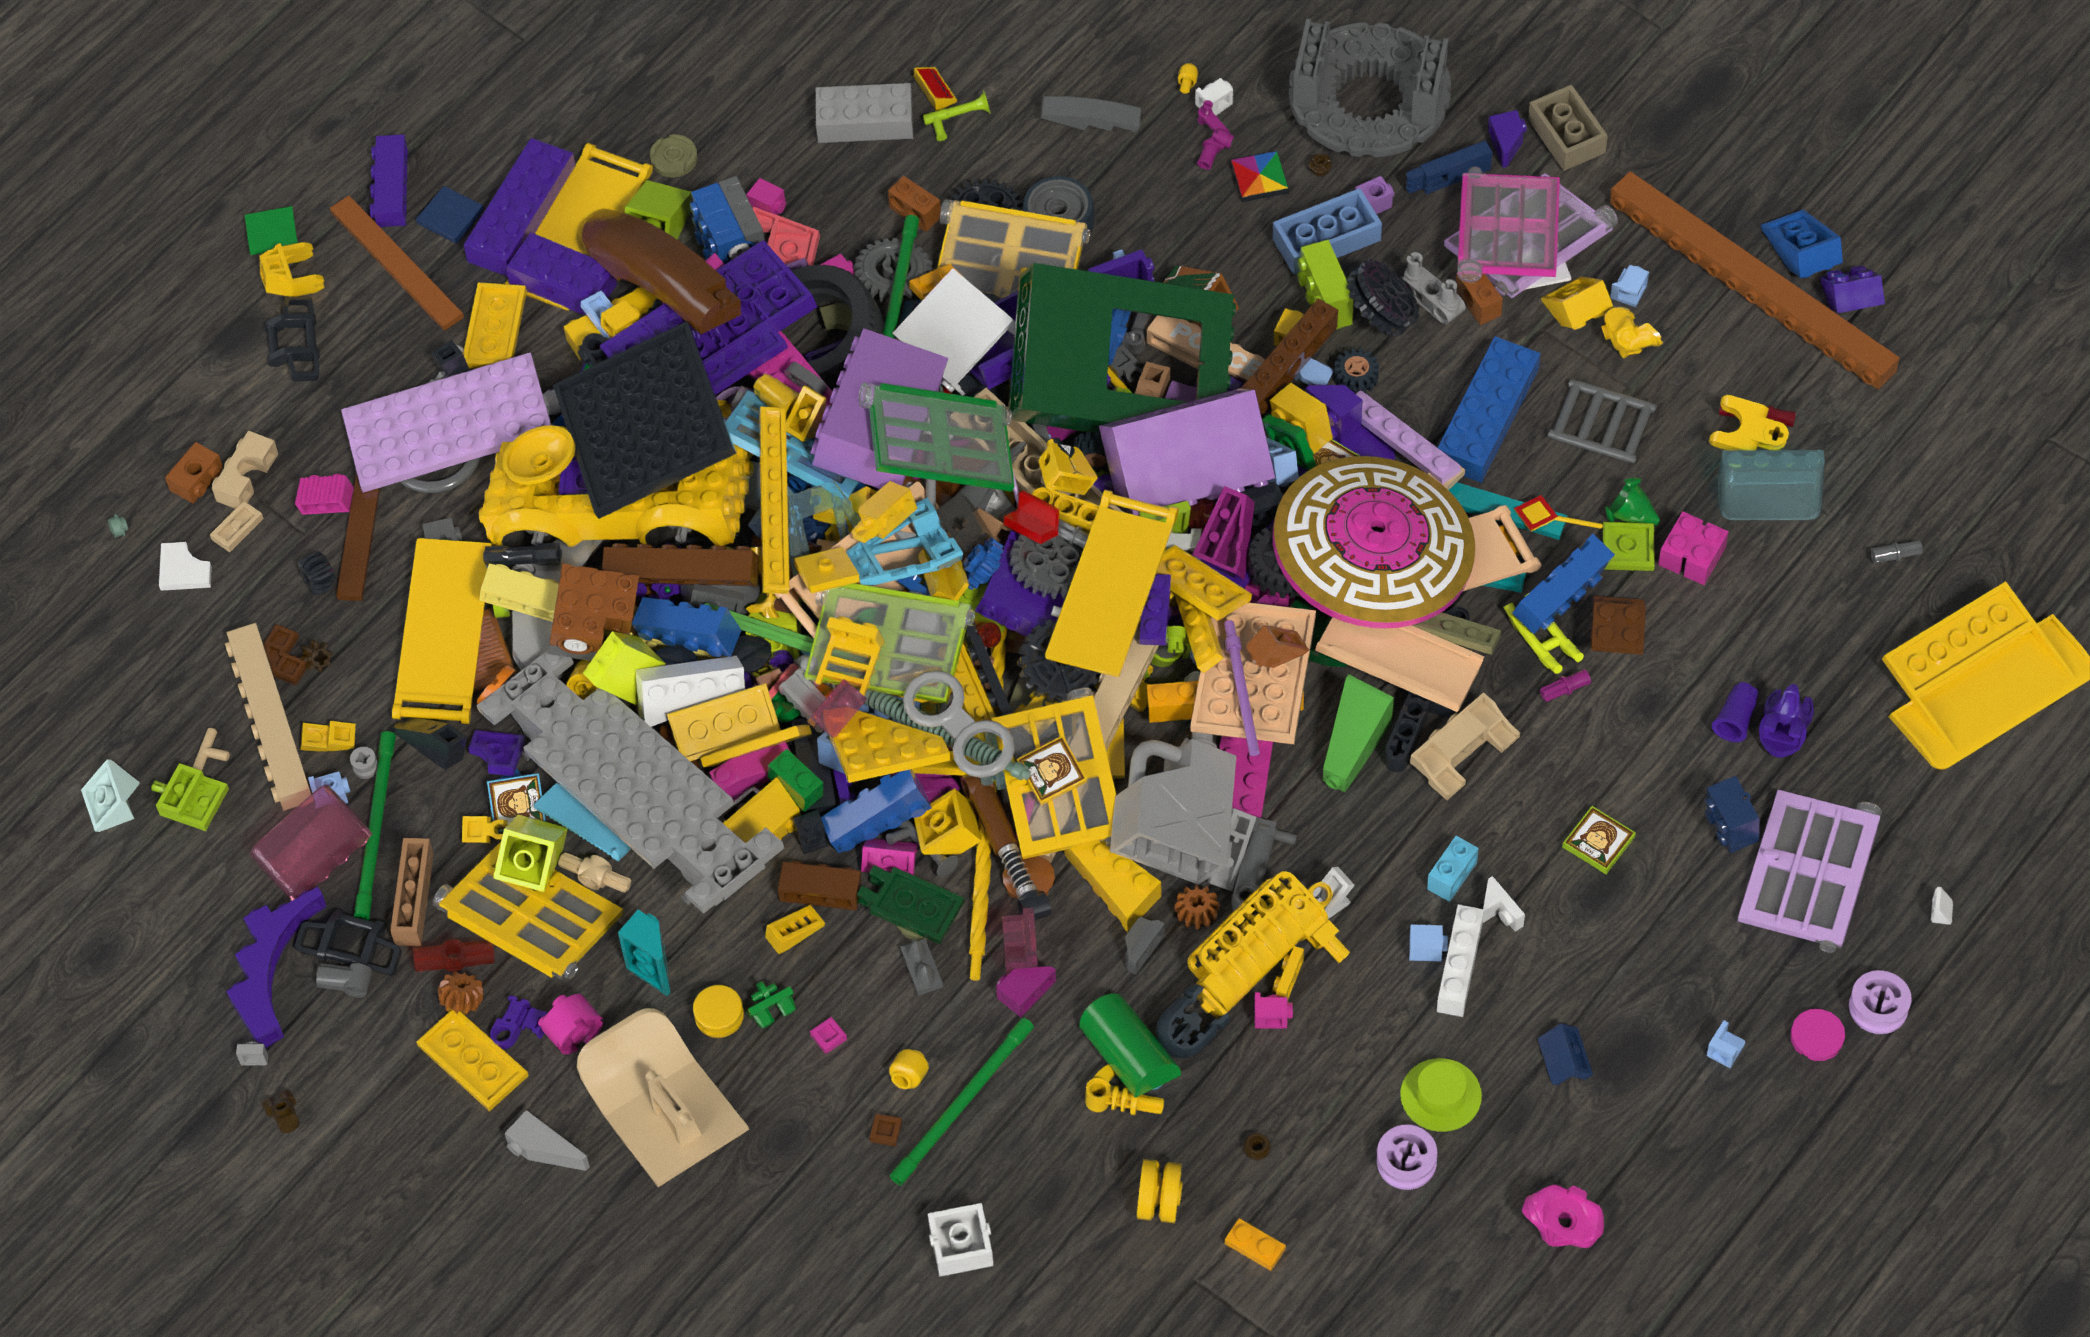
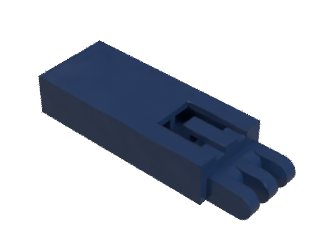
M1482 141L1422 164L1419 168L1407 172L1406 191L1413 193L1423 189L1427 195L1462 181L1463 176L1471 178L1491 170L1492 150L1486 141Z

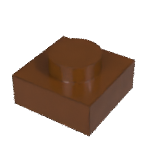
M875 1114L870 1142L897 1147L902 1127V1118Z

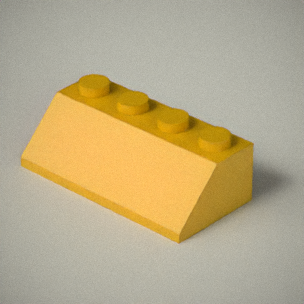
M775 778L723 824L744 843H747L765 827L781 840L787 833L795 831L793 818L801 815L800 809L780 780Z

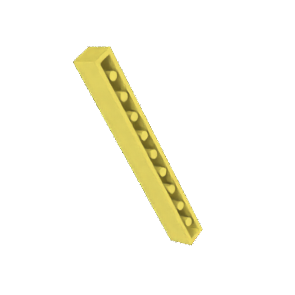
M489 563L480 590L479 601L553 622L559 583L553 579L547 578L544 580L534 577L533 574L526 571L517 572L510 570L502 564L493 565ZM634 606L632 622L638 610L637 606ZM641 638L652 650L658 651L669 646L661 640L652 639L649 641ZM699 649L697 652L693 651L697 656V661L728 657L724 655L715 657Z

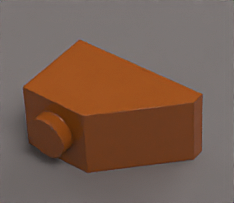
M1264 625L1246 645L1251 654V660L1256 665L1271 668L1278 667L1309 651L1297 631Z

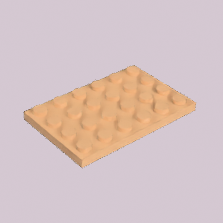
M1247 603L1218 621L1211 617L1224 658L1205 673L1200 672L1191 721V732L1246 738L1230 653L1226 651L1225 639L1227 637L1224 622L1232 620L1235 624L1236 634L1241 641L1242 649L1240 650L1257 740L1294 744L1316 610ZM1264 625L1297 631L1309 651L1278 667L1271 668L1256 665L1251 660V654L1246 645Z

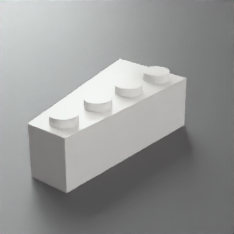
M737 656L636 670L639 717L650 727L667 721V714L745 690L744 667Z

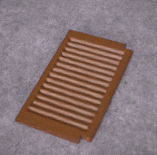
M493 607L484 610L474 692L491 685L492 681L496 679L497 674L506 665L514 668L497 618H495Z

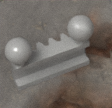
M808 655L801 660L800 668L779 686V691L782 695L786 696L788 702L793 703L795 709L801 712V716L806 717L808 723L814 725L815 730L821 733L826 729L822 721L821 712L843 707L854 708L856 700L850 697L848 693H841L836 698V705L834 706L810 680H806L805 673L810 657ZM812 656L808 672L814 671L818 666V660L814 656Z

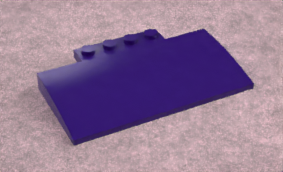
M764 240L716 270L726 279V287L741 300V315L701 335L691 327L715 395L788 348L787 343L778 332L817 308L810 291ZM663 304L601 344L600 348L607 358H611L686 321L668 305Z

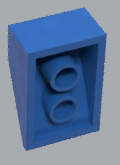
M1804 209L1761 225L1762 231L1786 267L1799 278L1810 277L1816 272L1828 270L1835 265L1843 263L1841 237Z

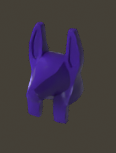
M1796 684L1789 685L1782 696L1781 690H1774L1764 705V717L1759 726V737L1764 748L1774 757L1783 758L1800 750L1806 739L1807 727L1813 718V701L1810 697H1805L1801 705L1799 690Z

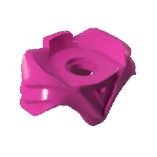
M1551 1185L1527 1196L1522 1209L1523 1214L1538 1228L1542 1240L1549 1246L1570 1245L1590 1248L1604 1231L1602 1209L1599 1205L1587 1200L1586 1191L1578 1187L1571 1186L1568 1189H1564L1557 1185ZM1558 1218L1571 1219L1570 1227L1565 1228L1561 1226Z

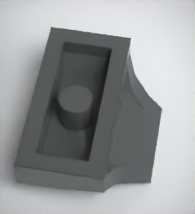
M1139 917L1125 936L1127 946L1125 954L1126 966L1129 972L1136 975L1164 938L1165 924L1163 922Z

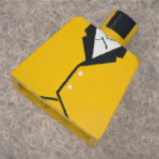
M1059 438L1050 439L1046 444L1047 449L1039 458V465L1046 489L1085 495L1097 480V475L1079 448L1063 445Z

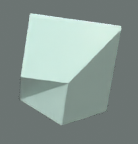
M108 759L81 789L96 832L134 819L128 798L140 784V782L115 762Z

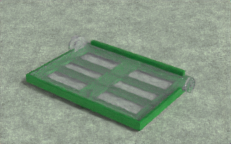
M866 382L862 384L858 401L861 408L869 409L876 471L1012 492L1015 484L1007 425L1010 424L1012 419L1011 410H1004V405H998L997 401L885 383H881L880 386Z

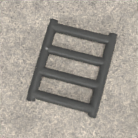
M1570 379L1569 393L1554 430L1550 429L1548 432V438L1634 464L1636 462V455L1634 454L1651 412H1655L1657 405L1586 382ZM1579 392L1594 395L1578 436L1564 433ZM1604 398L1617 402V405L1600 444L1587 440ZM1631 406L1640 409L1641 412L1626 450L1623 451L1613 448L1611 445L1626 407Z

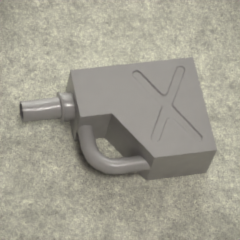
M1192 732L1191 740L1180 748L1158 740L1142 742L1134 750L1131 758L1128 788L1115 796L1110 852L1195 884L1197 883L1198 885L1225 868L1228 862L1236 755L1218 749L1213 742V734ZM1155 755L1164 758V770L1162 773L1145 776L1146 762L1149 756Z

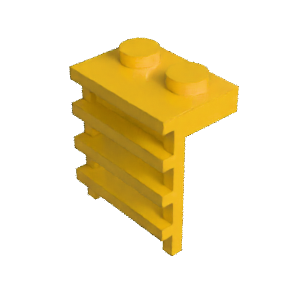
M839 616L838 619L829 617L827 628L831 638L815 683L821 685L823 678L852 684L861 687L859 695L865 697L866 691L870 686L871 676L875 672L874 667L880 657L881 647L884 646L885 641L880 631L873 624L863 623L860 625L853 623L851 619ZM833 649L871 658L869 665L831 656ZM828 663L865 672L866 674L864 679L826 669Z

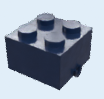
M1733 776L1708 787L1707 798L1705 799L1707 806L1705 815L1709 824L1716 826L1718 830L1716 834L1722 846L1726 845L1729 852L1733 853L1758 842L1759 816L1750 802V794L1744 791L1737 777Z

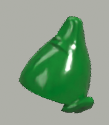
M1641 478L1625 479L1626 484L1610 507L1606 506V515L1609 522H1614V519L1630 523H1654V525H1657L1660 519L1650 499L1638 485L1641 482Z

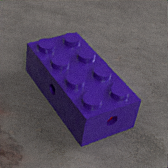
M530 232L507 265L510 285L526 286L527 292L584 316L587 314L581 308V301L599 291H602L608 298L617 286V280L592 257Z

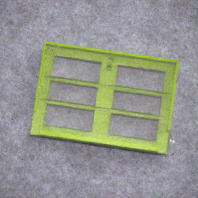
M854 583L816 592V605L823 607L805 678L806 680L816 681L831 638L827 628L829 617L838 619L839 616L851 619L856 624L870 623L875 625L885 641L884 646L881 647L880 657L874 667L875 672L871 676L870 686L867 690L904 696L906 688L912 680L925 672L937 670L948 672L955 676L967 625H973L975 612L971 610L970 604L960 603L956 600ZM833 649L831 655L869 665L871 659ZM828 663L826 669L864 679L866 674L865 672ZM823 678L822 681L824 683L847 686L858 689L861 688L859 686L828 678ZM929 683L917 692L915 698L948 704L951 688L944 683Z

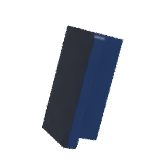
M1559 1024L1538 1038L1553 1085H1559L1570 1077L1586 1080L1593 1075L1577 1027Z

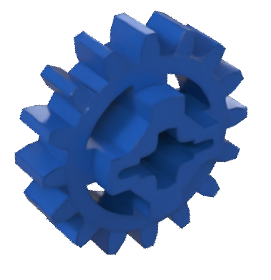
M992 537L989 540L986 539L983 545H976L969 556L963 561L962 565L965 566L964 570L969 583L968 589L970 590L976 589L980 583L988 582L1000 566L999 560L1001 559L1000 555L1004 551L1002 549L1003 545Z

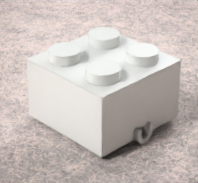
M982 1203L928 1213L931 1232L929 1237L931 1246L934 1247L939 1276L993 1266L992 1250L988 1236L991 1235L989 1223L985 1222Z

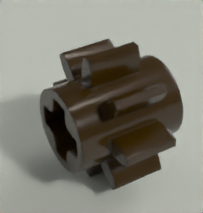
M311 640V645L307 647L302 646L304 652L300 660L308 662L305 666L306 669L311 671L315 667L317 671L322 672V667L326 665L331 666L329 662L330 656L334 653L326 650L328 647L327 643L322 641L318 644L317 641Z

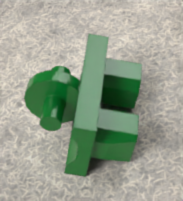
M760 981L756 984L758 992L752 994L751 998L754 1002L760 999L764 1001L749 1008L746 1014L750 1020L754 1018L758 1026L763 1029L774 1023L769 1009L777 1006L783 1017L796 1011L792 999L794 992L789 986L770 996L771 993L778 990L776 985L773 983L766 987Z

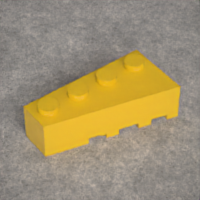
M1080 824L1072 832L1081 831ZM1104 839L1097 843L1064 850L1066 858L1079 874L1093 887V891L1098 897L1103 899L1110 912L1121 921L1122 926L1127 932L1138 918L1143 917L1161 897V881L1131 859L1110 852L1111 844Z

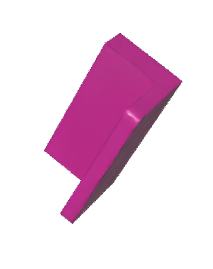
M882 839L866 840L862 852L861 872L869 873L873 865H876L889 873L896 867L914 875L915 858L919 845L917 843L900 841L890 845L886 840Z

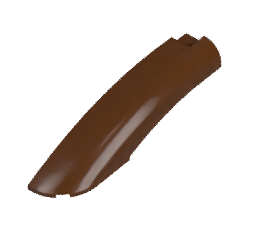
M601 209L586 221L582 230V242L587 253L616 280L624 279L630 281L659 298L685 321H688L689 325L700 335L741 315V300L726 287V279L700 256L670 234L640 218L609 209Z

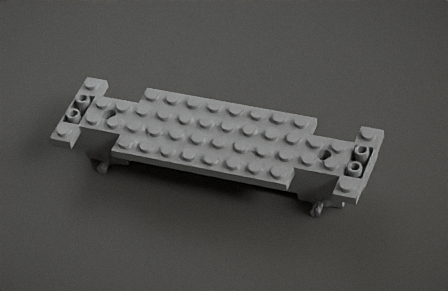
M547 650L477 705L479 712L493 725H496L511 713L522 728L524 735L531 740V742L523 747L522 756L527 761L529 759L535 761L652 868H656L664 860L668 859L680 869L683 877L692 885L685 894L681 895V898L687 905L690 902L694 904L702 913L730 897L765 868V863L784 849L783 842L766 827L747 843H744L717 818L734 805L732 797L615 695L598 688L586 699L582 700L561 682L557 676L574 664L570 657L548 654L549 650Z

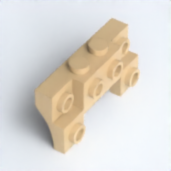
M1483 692L1459 714H1453L1441 730L1436 729L1430 735L1429 740L1411 755L1410 763L1429 779V785L1448 800L1466 782L1454 769L1486 740L1502 753L1520 737V732L1504 717L1496 703Z

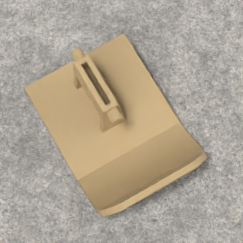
M645 1008L635 1012L590 1040L578 1055L577 1070L587 1091L607 1122L657 1187H660L749 1130V1127L696 1062L673 1024L664 1013L657 1009Z

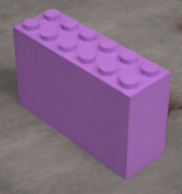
M863 328L860 338L855 336L852 343L851 351H854V353H848L844 364V368L847 370L840 372L836 384L840 387L834 388L829 402L833 403V405H827L822 420L826 422L820 423L815 438L819 440L815 439L811 454L815 455L812 465L879 489L889 481L902 486L906 476L876 471L867 389H878L881 383L938 392L949 358ZM882 402L883 418L926 424L928 420L927 409ZM884 426L885 436L889 439L919 443L923 433L921 431ZM887 446L888 461L911 464L915 450Z
M1236 389L1099 426L1114 492L1118 496L1162 507L1188 501L1191 506L1198 503L1197 499L1206 498V500H1213L1219 498L1224 486L1242 492L1245 491L1244 486H1253L1254 488L1268 485V480L1275 478L1256 393L1252 389ZM1118 506L1124 513L1139 516L1140 511Z

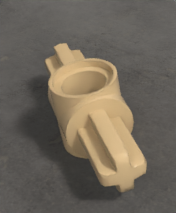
M564 853L559 858L558 865L561 868L578 874V880L592 890H599V888L608 886L624 893L630 888L631 879L613 872L610 863L602 857L591 855L590 858L586 857L583 860Z

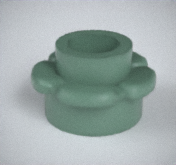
M114 514L113 518L107 520L114 538L124 537L125 531H128L127 523L123 516L119 518L117 514Z

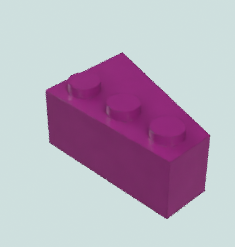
M1224 486L1192 555L1205 564L1245 580L1255 502L1247 495Z

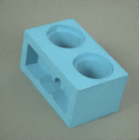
M1455 836L1428 874L1427 890L1450 902L1477 864L1479 848Z

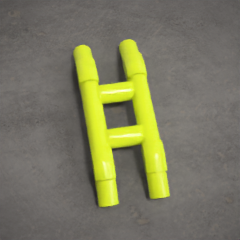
M1513 603L1503 607L1513 627L1519 631L1537 654L1542 664L1551 669L1555 674L1562 671V665L1548 652L1560 645L1563 652L1572 657L1576 662H1580L1583 659V653L1567 639L1555 622L1547 629L1553 637L1540 643L1535 635L1512 614L1515 610Z

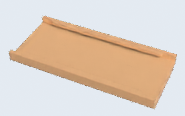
M1332 617L1315 651L1456 712L1459 711L1484 659L1482 655L1412 625L1399 628H1369L1350 624Z

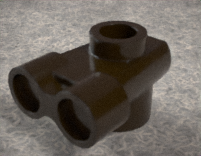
M283 1091L277 1098H268L263 1102L262 1107L266 1115L274 1118L280 1132L290 1133L299 1127L300 1121L294 1108L296 1100L291 1091Z

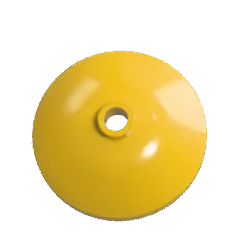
M547 425L528 430L518 436L506 449L502 460L503 469L509 479L519 484L534 485L547 482L562 473L571 462L575 453L574 439L566 429L559 426Z

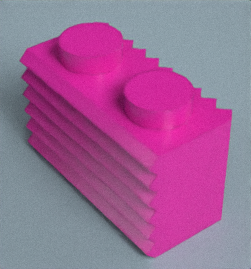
M334 474L328 477L317 475L309 476V478L301 477L295 505L302 515L349 512L354 488L347 476L341 474Z

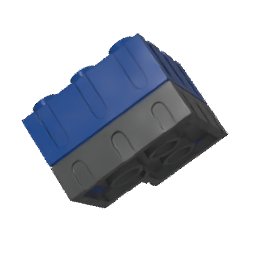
M737 176L691 192L693 202L689 204L694 215L692 217L696 229L694 234L698 245L703 244L705 248L703 249V254L706 260L715 253L724 264H727L764 240L763 229Z

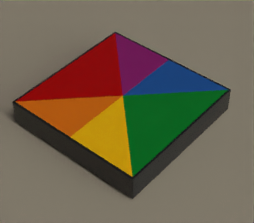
M1278 151L1231 160V167L1242 202L1289 193Z

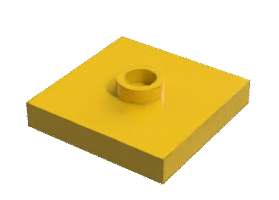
M843 547L794 558V566L810 593L860 582L859 573Z

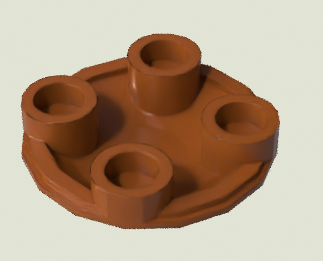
M1040 856L1027 859L1022 858L1021 861L1025 862L1024 868H1028L1027 874H1031L1030 880L1034 881L1033 884L1036 885L1037 890L1044 891L1047 896L1055 879L1052 865L1048 860ZM1004 869L1003 882L1007 893L1013 898H1018L1016 888L1013 887L1014 882L1010 881L1011 876L1007 874L1008 870Z

